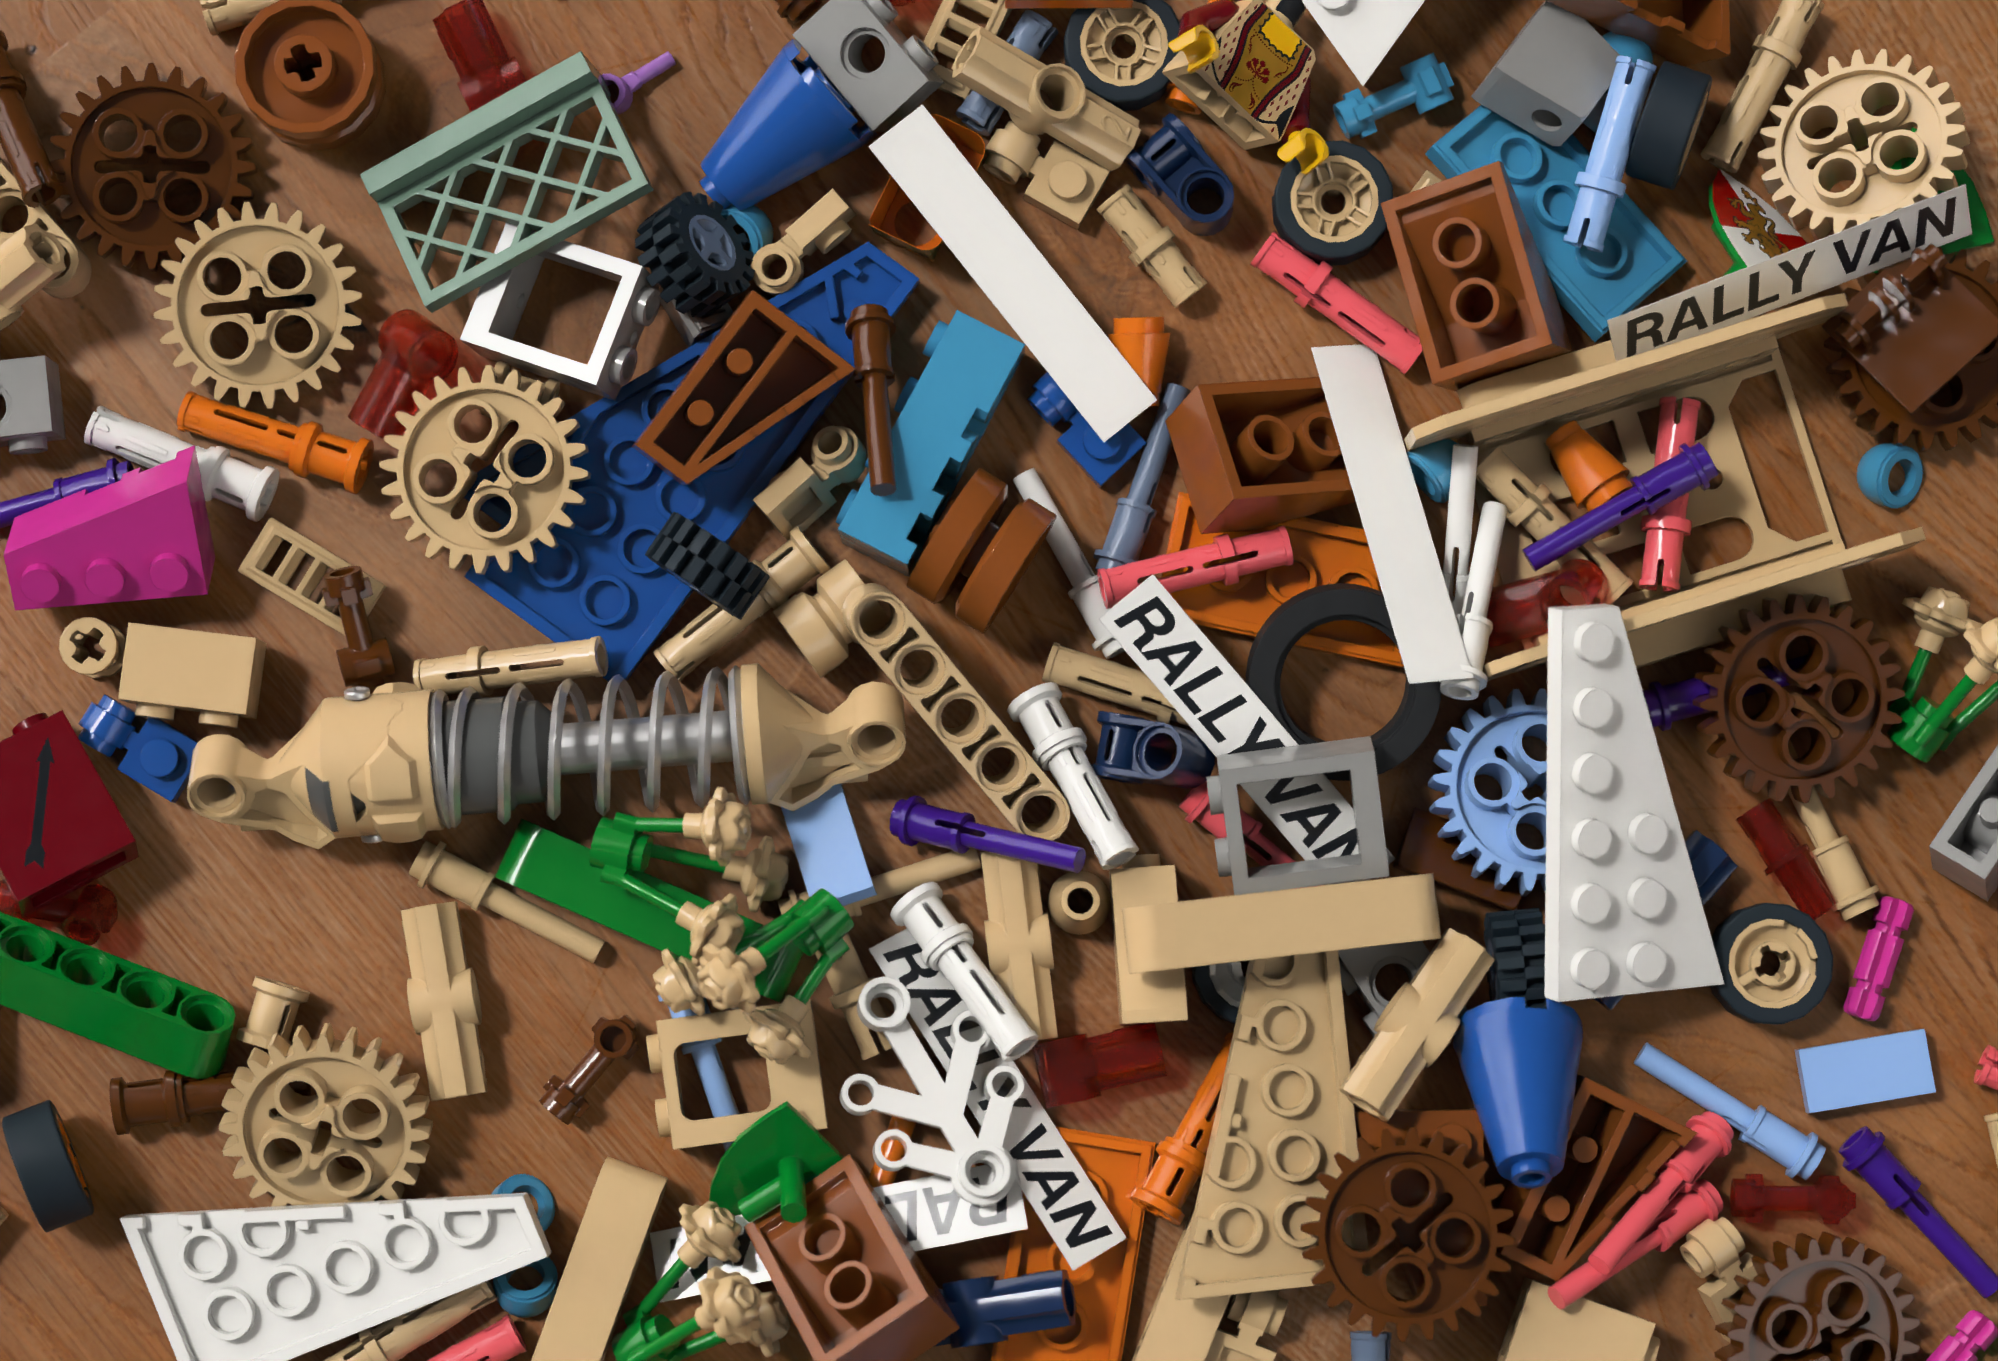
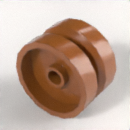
M279 0L261 9L244 28L234 55L236 84L248 108L261 124L283 143L308 151L336 149L360 137L377 118L386 93L384 63L370 36L366 33L358 19L339 3L329 0ZM313 68L316 77L309 81H303L305 73Z
M979 468L956 500L953 499L935 524L923 546L924 551L907 582V588L931 603L936 604L945 600L961 577L965 576L968 578V581L955 604L956 618L979 633L984 634L1024 576L1050 532L1057 515L1028 498L1019 502L1002 526L999 527L995 523L1008 500V484L984 469Z

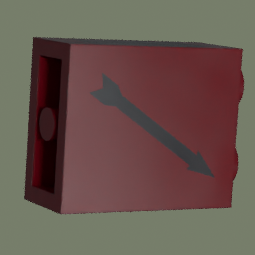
M63 710L49 717L46 713L30 716L13 728L12 736L0 741V877L22 917L139 857L134 836Z

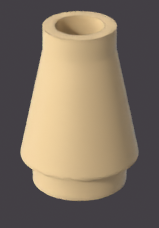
M1080 871L1079 873L1069 872L1059 877L1050 888L1047 907L1051 919L1060 929L1071 934L1082 935L1095 931L1106 921L1111 908V897L1105 883L1096 875L1086 871ZM1081 889L1083 892L1090 894L1092 905L1089 907L1090 910L1088 912L1078 914L1069 908L1067 899L1072 891Z

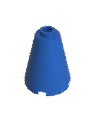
M792 39L781 49L700 163L706 176L699 183L713 201H717L723 206V210L731 204L740 211L745 210L866 145L877 135L866 123L859 128L857 125L858 120L852 114L855 109L810 56L803 61L797 57L800 54L801 45L796 39Z
M1508 997L1486 1002L1466 1011L1460 1017V1029L1453 1035V1047L1498 1173L1503 1178L1511 1180L1518 1187L1537 1188L1548 1184L1552 1177L1559 1174L1564 1167L1583 1041L1582 1020L1575 1009L1562 1002L1546 999L1547 1009L1526 1008L1525 997Z

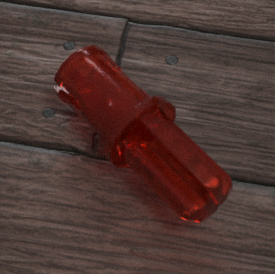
M1768 798L1738 817L1735 821L1751 840L1768 867L1763 871L1765 875L1768 876L1774 872L1797 908L1810 915L1813 920H1816L1833 909L1835 900L1804 855V852L1810 849L1807 843L1801 846L1782 819L1772 799Z

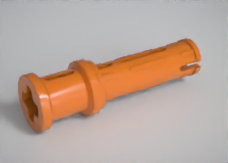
M189 391L185 395L177 416V429L180 431L201 435L239 449L288 463L289 470L293 471L296 476L307 478L309 474L336 481L344 484L345 491L352 494H357L361 490L373 458L374 442L371 439L362 437L356 442L325 432L322 424L314 421L304 422L299 427L198 395L193 391Z
M1231 1032L1227 1033L1223 1046L1203 1083L1198 1088L1196 1096L1173 1137L1166 1136L1165 1140H1160L1156 1148L1159 1157L1143 1187L1134 1188L1130 1199L1139 1207L1174 1225H1181L1185 1217L1181 1209L1198 1177H1202L1233 1033Z

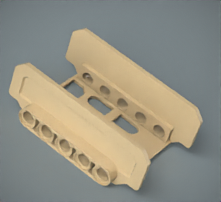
M1845 293L1820 297L1763 316H1755L1734 325L1618 361L1615 359L1612 342L1609 340L1467 385L1457 391L1462 405L1461 410L1442 415L1413 427L1404 439L1407 451L1445 439L1457 440L1458 444L1478 446L1477 465L1499 445L1503 449L1502 451L1537 486L1544 483L1552 491L1548 498L1552 502L1572 497L1562 475L1553 468L1550 461V449L1545 444L1547 438L1561 426L1576 420L1582 429H1589L1612 421L1625 463L1622 464L1630 470L1627 478L1631 482V478L1640 476L1654 468L1655 453H1650L1638 413L1659 407V399L1662 397H1676V401L1683 399V397L1695 398L1708 405L1713 418L1711 430L1706 436L1696 440L1694 445L1698 442L1703 445L1716 469L1720 471L1723 480L1716 489H1706L1704 491L1697 487L1689 492L1686 519L1692 521L1691 529L1724 518L1741 520L1748 526L1751 532V548L1739 560L1691 575L1682 551L1679 580L1681 586L1679 592H1663L1662 584L1657 585V591L1643 589L1621 596L1611 604L1620 608L1636 669L1725 641L1718 629L1721 626L1729 627L1739 632L1744 629L1739 617V610L1742 608L1751 610L1759 618H1762V599L1766 597L1776 599L1783 611H1785L1788 593L1802 595L1806 609H1808L1814 595L1828 597L1830 608L1837 606L1839 603L1849 602L1852 598L1843 570L1906 550L1926 540L1923 529L1920 527L1845 549L1779 351L1777 339L1796 331L1825 323L1831 317L1838 315L1848 306ZM1771 371L1775 372L1827 530L1825 533L1797 542L1768 528L1729 410V405L1742 380ZM1476 480L1475 498L1481 514L1483 503L1498 501ZM1646 509L1620 523L1618 525L1619 534L1593 543L1605 555L1644 544L1646 533L1640 529L1641 519L1643 515H1648L1649 513ZM1507 519L1505 520L1497 566L1524 650L1484 665L1483 672L1488 677L1487 681L1544 664L1548 671V607L1600 604L1556 560L1534 571L1522 550L1533 544L1531 534L1521 524L1514 527ZM1661 565V566H1660V570H1661L1662 576H1663L1664 565Z

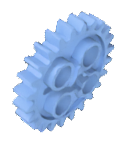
M1542 688L1534 695L1530 705H1526L1519 689H1513L1508 695L1506 709L1493 695L1488 697L1483 703L1485 718L1473 709H1468L1461 718L1466 731L1451 727L1444 737L1453 750L1439 749L1433 758V762L1446 770L1447 773L1435 774L1428 781L1429 788L1445 793L1444 797L1434 801L1429 807L1430 813L1448 815L1449 821L1437 833L1438 837L1449 838L1457 836L1461 842L1451 856L1455 861L1472 854L1476 858L1471 873L1473 878H1477L1490 868L1496 871L1494 887L1499 891L1511 877L1517 878L1518 889L1523 897H1526L1532 891L1536 880H1540L1544 891L1546 887L1547 761H1537L1530 758L1522 746V738L1524 736L1538 737L1547 745L1546 690ZM1496 748L1502 749L1506 753L1507 761L1497 758L1494 750ZM1482 774L1492 776L1499 782L1502 788V798L1500 800H1489L1482 797L1475 788L1474 777ZM1535 784L1539 785L1544 792L1540 797H1535L1531 801L1524 797L1522 791L1526 787L1529 788ZM1528 823L1538 828L1543 836V848L1533 850L1521 844L1516 833L1517 824Z

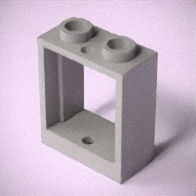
M509 223L505 224L494 251L495 254L511 246L518 226ZM563 240L483 284L479 289L460 340L480 356L495 361H502L510 366L548 379L551 378L560 383L615 401L621 385H626L635 372L638 359L636 347L644 326H649L658 313L661 300L659 296L660 285L659 283L653 287L646 279L650 273L641 265ZM544 258L620 282L588 365L512 340Z
M1371 736L1217 755L1219 775L1207 776L1206 780L1211 815L1224 814L1227 837L1214 839L1219 877L1232 876L1234 895L1390 876L1375 751ZM1349 770L1359 854L1247 868L1237 784Z

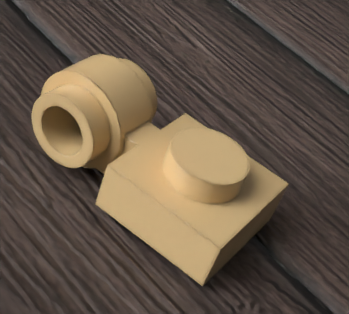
M1008 121L1004 129H996L985 148L987 159L983 167L996 178L1013 185L1017 183L1019 177L1032 179L1024 193L1023 200L1078 230L1107 181L1110 170L1056 140L1045 158L1040 157V153L1037 150V146L1041 141L1037 135L1021 131L1014 125L1013 121Z
M833 188L785 230L787 234L776 243L761 247L755 253L751 262V268L755 270L753 280L766 293L777 296L793 288L803 280L804 265L801 259L806 254L810 256L817 249L826 254L839 245L851 232L852 229L847 222L856 214ZM776 260H785L787 264L785 274L779 279H770L768 275L770 265Z
M828 426L820 430L814 437L811 447V459L814 463L808 466L800 457L787 470L775 475L770 480L768 486L753 499L764 515L787 541L791 539L789 531L794 527L798 526L802 532L805 531L837 502L830 493L831 489L836 485L839 486L841 483L852 482L863 473L867 460V451L851 429L844 426Z
M1720 1217L1715 1222L1711 1219H1706L1686 1234L1687 1242L1680 1246V1252L1688 1266L1700 1278L1704 1279L1709 1274L1714 1275L1713 1278L1697 1290L1717 1325L1724 1322H1733L1734 1313L1721 1304L1722 1300L1725 1298L1740 1300L1744 1293L1737 1286L1734 1277L1740 1275L1753 1280L1758 1274L1752 1263L1751 1258L1753 1255L1747 1252L1739 1258L1738 1253L1745 1249V1243L1734 1225L1724 1217ZM1721 1334L1722 1338L1730 1343V1338Z
M1279 1290L1234 1294L1226 1318L1237 1322L1236 1329H1239L1238 1333L1235 1335L1218 1328L1205 1361H1274L1277 1354L1276 1350L1256 1342L1258 1337L1261 1338L1263 1336V1333L1276 1336L1286 1312L1288 1300L1278 1296Z

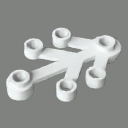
M878 977L869 981L862 989L858 998L857 1012L859 1018L869 1029L884 1033L920 1095L880 1085L873 1077L858 1073L850 1076L844 1082L840 1091L841 1105L848 1113L856 1116H863L871 1111L939 1128L953 1151L912 1143L910 1137L905 1132L891 1129L883 1132L877 1138L873 1146L874 1161L880 1168L890 1172L908 1167L950 1178L957 1195L972 1205L989 1206L1001 1201L1009 1193L1015 1180L1014 1162L1003 1148V1143L1013 1104L1017 1102L1024 1090L1023 1076L1016 1068L1009 1065L997 1066L990 1071L983 1085L984 1095L989 1103L977 1138L964 1116V1110L979 1051L989 1039L987 1033L980 1025L982 1037L974 1042L965 1040L960 1034L959 1025L967 1020L975 1021L978 1024L979 1022L969 1010L960 1013L956 1017L950 1030L954 1047L944 1082L906 1019L911 1007V998L907 988L900 981L891 977ZM877 997L888 998L894 1005L893 1015L887 1018L876 1016L871 1009L872 1000ZM1003 1075L1011 1078L1015 1084V1093L1009 1097L997 1095L992 1086L995 1077ZM863 1084L870 1089L872 1100L866 1105H856L849 1099L848 1089L852 1085ZM890 1139L899 1141L905 1150L904 1158L899 1161L887 1160L881 1151L883 1142ZM977 1163L988 1165L993 1171V1181L988 1185L975 1183L970 1176L971 1166Z

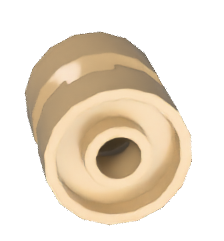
M846 559L817 579L818 593L816 595L810 596L803 592L798 595L795 594L773 610L776 618L820 678L849 657V643L853 641L860 645L843 621L842 608L848 594L854 588L864 584V582ZM877 601L870 602L862 609L859 617L860 627L866 631H877L883 628L889 621L888 616Z

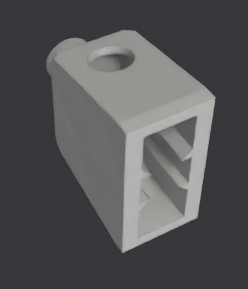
M1545 0L1527 21L1471 97L1481 105L1549 145L1561 146L1582 123L1594 133L1597 132L1608 94L1606 91L1611 84L1616 67L1615 61L1619 54L1586 19Z

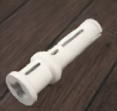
M98 406L97 412H93L84 434L85 444L95 446L104 451L107 450L148 469L176 458L177 452L194 446L173 435L121 416V414L111 411L104 406ZM196 445L205 501L208 502L212 498H216L245 510L248 519L255 522L260 521L267 512L277 490L279 470L272 466H266L262 470L230 456V450L223 446H210L208 449H204Z
M1048 682L1032 687L1016 697L1008 706L1007 711L1014 722H1021L1035 748L1032 757L1036 764L1042 767L1043 770L1050 771L1055 781H1057L1069 807L1093 847L1102 869L1110 870L1119 867L1131 860L1136 855L1135 852L1139 851V848L1125 828L1109 795L1088 761V757L1084 752L1087 748V737L1081 728L1073 727L1059 701L1062 697V692L1057 683Z
M928 882L915 887L894 905L890 913L892 920L897 926H905L922 949L920 957L926 967L943 972L966 1004L968 1010L974 1015L1000 1051L1003 1060L1010 1062L1020 1058L1038 1042L1037 1033L1030 1028L1001 985L995 980L972 948L974 944L972 930L967 924H959L941 900L943 891L936 882Z

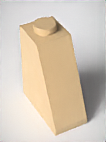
M1160 854L1135 855L1131 860L1124 863L1122 868L1109 870L1119 1024L1188 1020L1184 968L1129 974L1122 908L1178 902L1175 865L1161 866Z

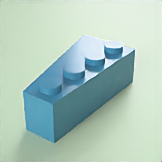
M956 310L949 324L941 320L938 321L923 351L924 355L930 357L927 366L919 380L910 376L895 404L894 411L900 413L892 428L896 491L888 496L872 494L868 472L859 491L854 489L850 491L836 519V523L840 525L838 532L843 544L908 577L911 576L924 551L923 546L944 512L1025 355L1024 343ZM868 458L865 463V467L869 468Z

